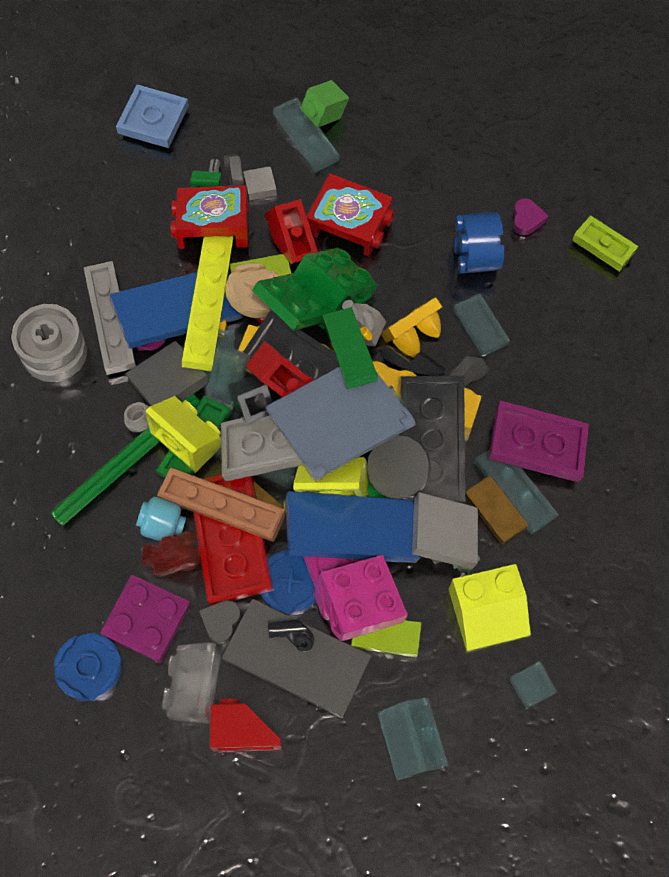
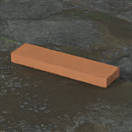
M171 467L157 494V497L177 503L182 508L273 542L286 516V511L283 508Z

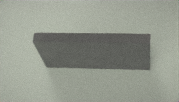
M252 599L222 656V660L343 719L372 655L306 624L304 625L313 633L315 639L313 647L307 652L298 651L287 638L269 639L268 622L296 619Z

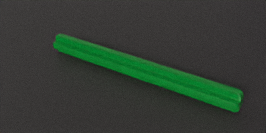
M194 394L184 399L195 409L200 403ZM149 427L51 511V515L59 524H66L160 442L150 433Z

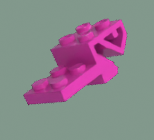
M383 555L366 560L303 556L315 587L314 596L320 613L325 619L330 620L331 630L340 641L404 623L408 614Z

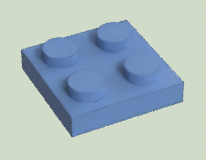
M136 85L116 125L117 133L169 148L188 109V99Z

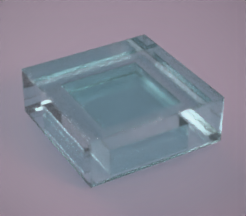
M540 662L509 679L526 709L557 693Z

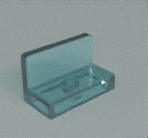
M428 698L407 700L378 713L397 780L448 766Z

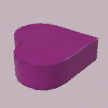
M520 199L516 202L513 211L515 217L513 229L519 235H529L547 222L548 215L532 200Z

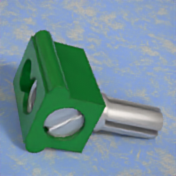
M212 159L209 172L193 171L191 187L222 186L221 172H219L220 161Z

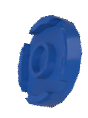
M87 633L70 638L60 647L54 660L57 685L69 697L79 701H95L106 696L117 685L122 674V658L118 648L107 637L97 633Z

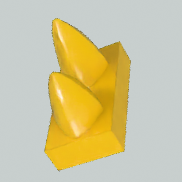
M436 297L429 300L382 331L381 336L386 343L392 340L399 350L415 358L420 353V342L413 326L416 325L421 332L428 336L440 337L441 321L437 310L442 308Z

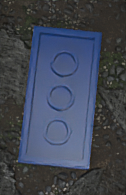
M197 272L110 294V302L129 349L187 333ZM225 293L220 322L242 319L243 314H240L230 305Z
M288 491L286 495L288 555L366 560L383 555L385 561L416 563L419 556L412 554L413 500Z

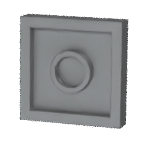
M419 492L414 498L412 554L473 569L478 564V508Z

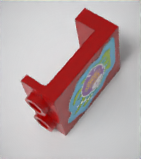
M330 173L307 215L312 235L317 237L320 230H324L364 247V255L370 256L373 248L378 249L384 235L382 231L385 225L389 227L394 218L395 210L392 209L393 197Z
M246 185L177 188V200H172V215L176 220L171 221L172 238H177L179 249H185V237L231 235L236 237L237 248L248 247V200Z

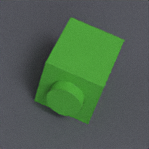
M330 80L308 88L300 110L318 128L341 119L349 97Z

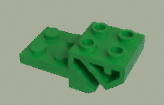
M335 248L305 254L294 273L257 281L252 291L293 331L316 324L324 330L326 328L322 315L342 310V304L347 300H352L353 303L364 304L370 299L378 284L371 278L367 270L359 267L351 260V256L346 251Z

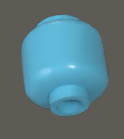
M153 497L149 502L143 501L136 526L140 527L142 536L167 543L172 540L174 534L181 535L186 517L180 516L181 506L179 504L159 497Z

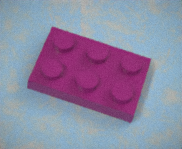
M500 400L496 406L488 459L580 482L584 476L589 424Z

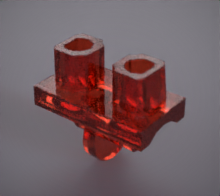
M186 531L174 537L168 535L157 544L149 543L144 545L142 548V564L154 567L153 576L163 577L179 570L191 571L197 568L200 563V551L193 544L196 539V532Z

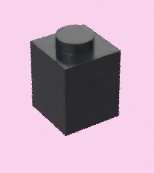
M251 375L227 385L236 411L246 424L269 415L266 411V406L273 402L267 385L257 376Z

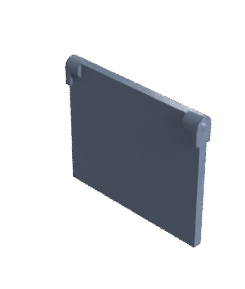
M338 367L266 406V411L314 481L325 477L415 426V420L412 415L403 407L378 373V381L347 389Z

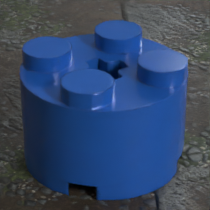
M482 212L455 215L456 232H459V236L454 237L453 244L455 254H460L458 257L459 274L502 269L504 245H501L500 235H503V227L499 213Z

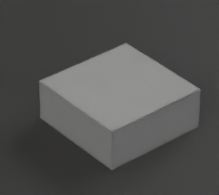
M271 166L243 171L249 201L277 196Z

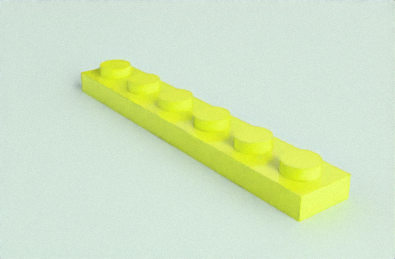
M234 235L206 236L203 238L181 367L212 372Z

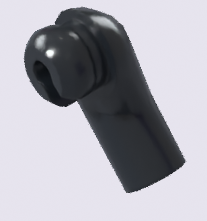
M299 620L268 622L269 639L287 638L300 652H307L313 647L315 642L313 633Z

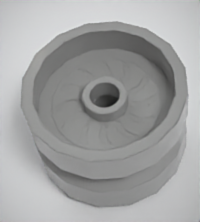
M41 304L31 307L21 314L13 325L11 339L14 349L26 370L39 380L59 382L68 379L77 373L86 361L88 348L83 333L74 315L64 307L57 304Z

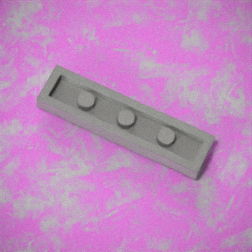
M113 261L84 267L106 374L109 375L133 369L136 367L133 349L128 348L110 302V294L120 292Z

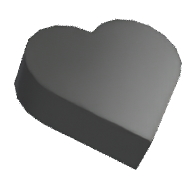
M236 154L224 155V167L230 186H242L243 174L240 156Z
M466 356L451 372L450 376H464V386H466L471 381L484 377L488 373L489 367L482 358Z
M223 601L200 610L199 612L211 641L216 644H225L230 641L233 636V627L238 624L241 618L238 605L233 601Z

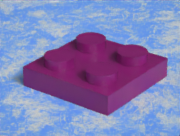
M131 575L100 634L161 664L191 603L182 597Z

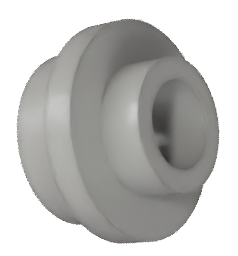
M136 402L127 407L124 412V423L130 431L141 432L149 427L145 410L150 406Z

